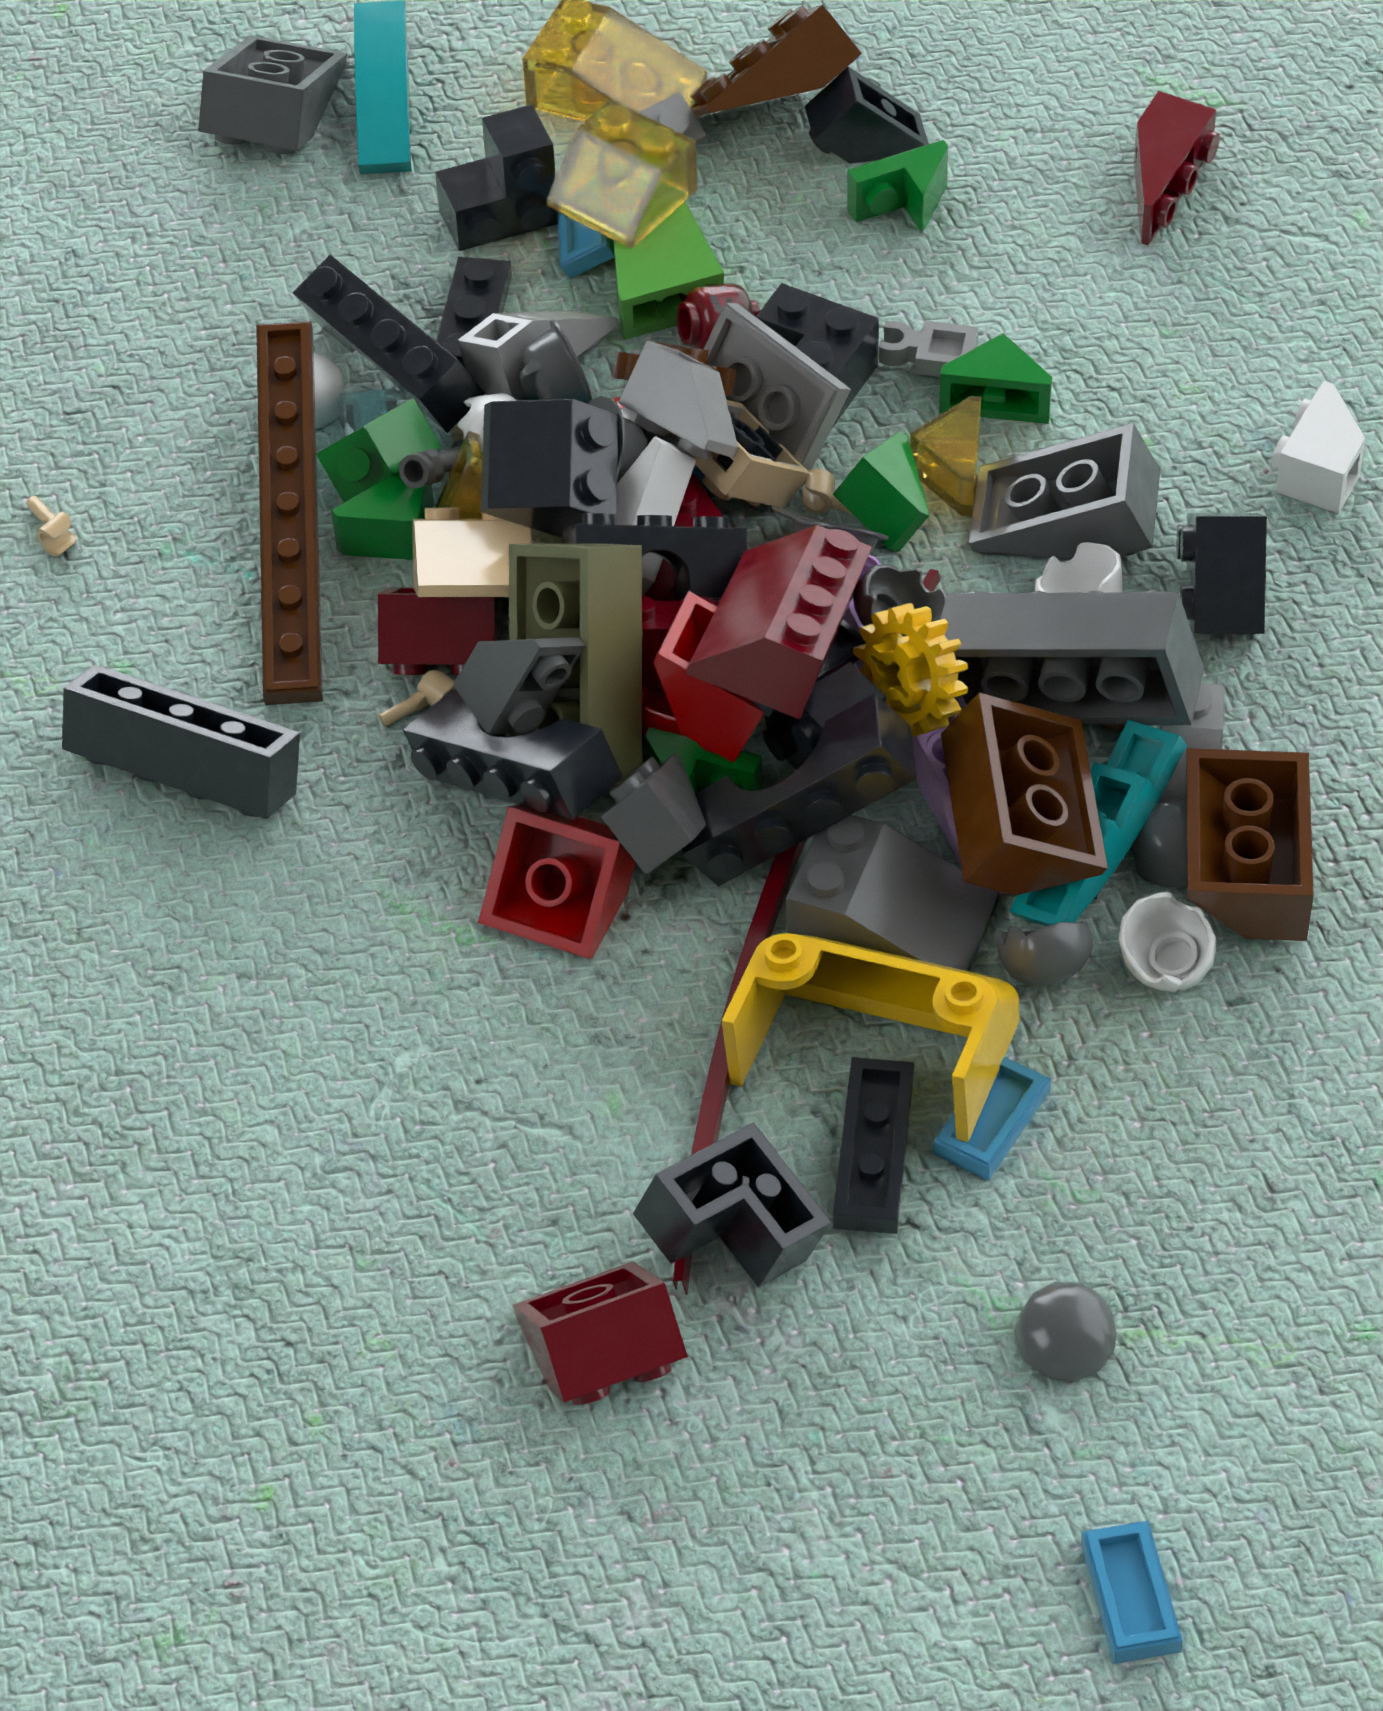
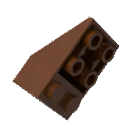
M823 4L810 9H806L801 5L794 11L792 9L786 11L767 28L772 34L767 41L762 39L755 45L752 42L737 53L729 61L734 69L728 75L723 73L718 78L713 76L698 87L690 95L695 102L690 108L695 117L821 89L855 61L862 52Z

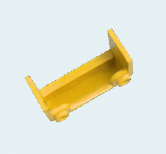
M783 933L773 935L757 946L724 1014L722 1027L730 1084L740 1087L744 1084L785 994L967 1037L966 1044L952 1074L956 1139L969 1142L999 1071L1002 1059L1005 1057L1020 1019L1019 997L1011 984L999 978L827 938Z

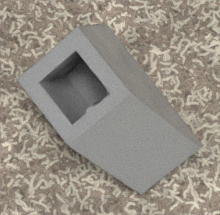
M647 340L618 403L638 414L634 422L640 427L664 437L668 430L678 435L680 439L677 446L694 456L708 460L711 452L734 458L738 444L720 373L677 349Z

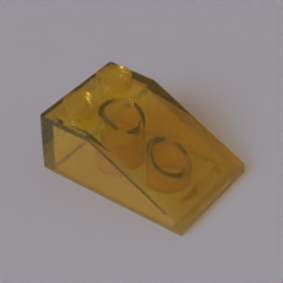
M561 0L522 58L526 106L532 104L534 109L603 127L620 121L680 91L688 105L691 106L694 100L690 95L707 80V71L613 8L586 0Z

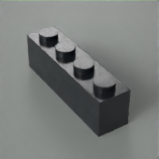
M96 664L63 688L62 750L83 756L94 764L109 765L136 774L141 780L159 782L185 791L191 797L204 800L209 799L238 809L240 813L250 817L268 819L296 795L300 732Z

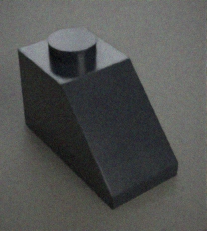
M850 67L843 70L805 105L810 125L809 136L812 142L822 152L826 154L832 152L849 164L876 161L929 144L920 113Z

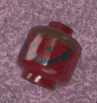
M727 283L698 286L688 293L685 302L680 303L677 309V328L680 339L684 345L691 348L704 349L725 303H738L755 317L760 312L758 303L755 300H750L748 293L738 284Z

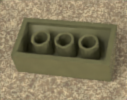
M509 544V640L580 637L586 645L574 664L569 678L562 684L547 709L543 721L536 727L535 731L543 729L563 718L601 728L623 776L613 786L617 787L631 771L642 764L643 758L642 545ZM529 733L510 734V737L521 736Z

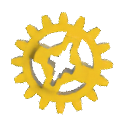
M907 603L871 615L873 624L863 626L859 630L866 644L854 647L853 654L863 661V668L858 670L886 696L887 704L911 726L912 737L947 727L949 725L948 717L958 715L962 710L954 697L967 694L968 687L958 680V673L968 669L966 662L956 660L954 652L961 645L959 638L948 640L945 636L948 627L947 620L944 618L931 622V608L927 606L914 609L912 603Z

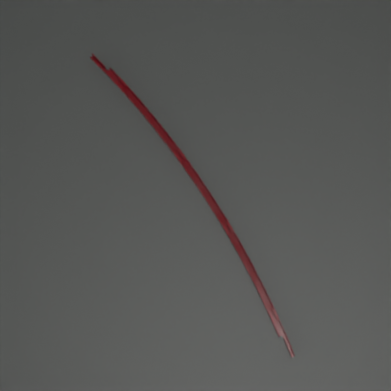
M930 569L922 581L929 591H934L940 582L938 570ZM806 840L776 855L745 939L722 1019L757 946L772 935L784 897ZM722 1020L704 1088L691 1155L718 1141L730 1084ZM692 1253L679 1259L674 1264L673 1284L677 1290L678 1281H681L686 1295H688Z

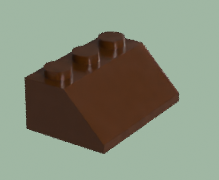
M978 693L941 733L964 883L1012 895H1020L1102 875L1108 869L1081 720Z
M1187 748V899L1244 939L1307 941L1314 897L1309 752Z

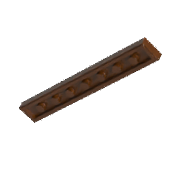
M312 322L256 325L264 703L265 705L323 702Z

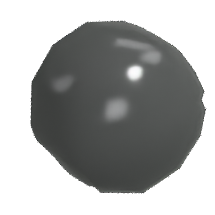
M890 564L871 566L859 580L853 593V604L858 619L863 626L873 624L871 615L907 603H912L914 609L925 606L931 608V622L941 619L947 594L943 589L929 591L922 582V571L920 569L899 570Z
M1170 796L1159 799L1132 844L1130 850L1133 852L1136 872L1142 879L1162 887L1187 888L1186 798Z
M1081 921V923L1059 922L1036 931L1023 932L1017 926H1010L1008 932L1001 931L1000 929L994 931L999 957L1005 970L1012 978L1030 986H1052L1076 975L1089 959L1093 949V939L1086 921Z
M1054 1282L1034 1292L1019 1313L1014 1330L1023 1361L1052 1380L1079 1381L1100 1371L1109 1360L1110 1355L1113 1354L1117 1337L1114 1317L1106 1301L1094 1289L1079 1282Z

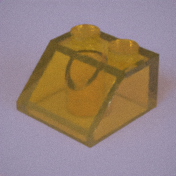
M610 99L577 128L548 194L547 205L632 249L697 190L696 141Z

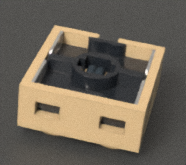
M726 400L738 449L734 458L711 452L708 460L694 456L696 458L695 465L705 474L702 482L712 493L726 501L733 497L742 499L755 507H759L760 504L785 508L804 484L806 478L810 476V473L783 445L778 444L769 435L770 432L742 403Z

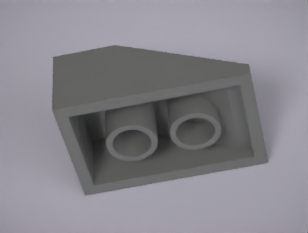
M254 35L248 36L203 71L198 131L214 134V139L224 144L238 145L250 141L264 144V149L271 153L292 154L295 150L298 151L313 138L346 66L348 53Z
M1134 423L979 466L968 544L974 552L1046 558L1055 556L1058 559L1070 560L1074 557L1077 546L1085 542L1108 545L1119 553L1120 557L1153 548L1160 468Z
M850 815L815 834L786 897V931L790 934L827 938L970 972L999 902V893L992 889L964 883L962 870L890 826Z

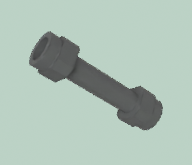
M464 438L455 441L451 449L441 452L428 449L409 454L402 459L399 466L400 477L404 484L410 488H420L441 482L444 474L456 470L463 474L477 470L465 451Z

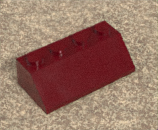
M815 525L744 551L689 663L686 674L800 719L849 608L854 590L860 580L872 547L859 542L852 534L838 529L829 530Z

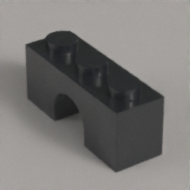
M583 513L580 514V524L562 527V544L642 545V557L647 553H653L662 557L670 565L675 581L674 600H683L688 591L697 596L720 601L744 551L747 550V528H728V517H693V527L672 526V516L637 515V525H615V514Z

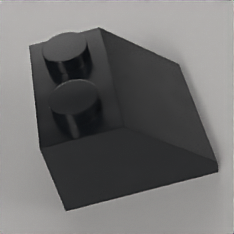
M575 399L491 401L484 405L482 513L562 538V527L580 524V514L583 513L615 514L616 522L618 414Z

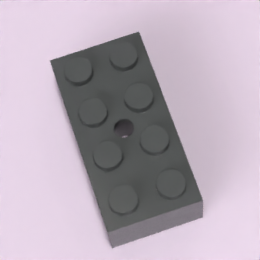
M1035 591L1031 593H947L941 619L945 618L948 622L945 636L948 640L959 638L961 645L954 652L956 660L966 662L968 665L967 670L958 673V680L968 687L967 694L954 697L962 710L978 693H983L1079 719L1082 724L1126 725L1127 720H1131L1144 725H1192L1204 673V665L1178 592L1105 593L1091 591L1088 593H1047Z

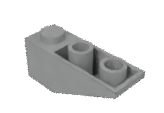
M578 310L493 313L457 341L466 370L486 393L485 395L503 393L519 401L527 400L528 398L522 390L519 376L525 367L523 350L550 329V320H556L578 357L584 351L597 346L603 336L619 325L617 317Z

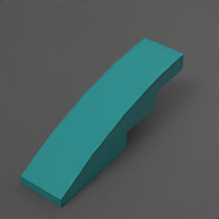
M405 0L354 3L355 96L359 173L375 174L412 171Z
M1127 720L1107 764L1094 762L1090 770L1108 869L1100 876L1017 895L1010 909V913L1013 916L1045 927L1059 922H1075L1098 895L1129 851L1162 796L1187 747V744L1180 735Z

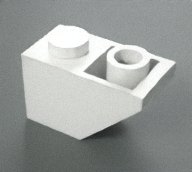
M1323 381L1311 401L1304 399L1300 404L1295 416L1294 431L1291 436L1282 435L1278 441L1272 458V467L1278 469L1276 493L1339 514L1360 477L1365 437L1335 385Z

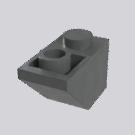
M580 637L479 641L453 686L488 735L532 733L543 721L547 709L562 684L569 678L574 664L586 645Z
M676 753L661 764H658L652 756L631 771L624 778L625 780L609 793L615 802L601 816L646 875L693 841L706 826L685 766Z

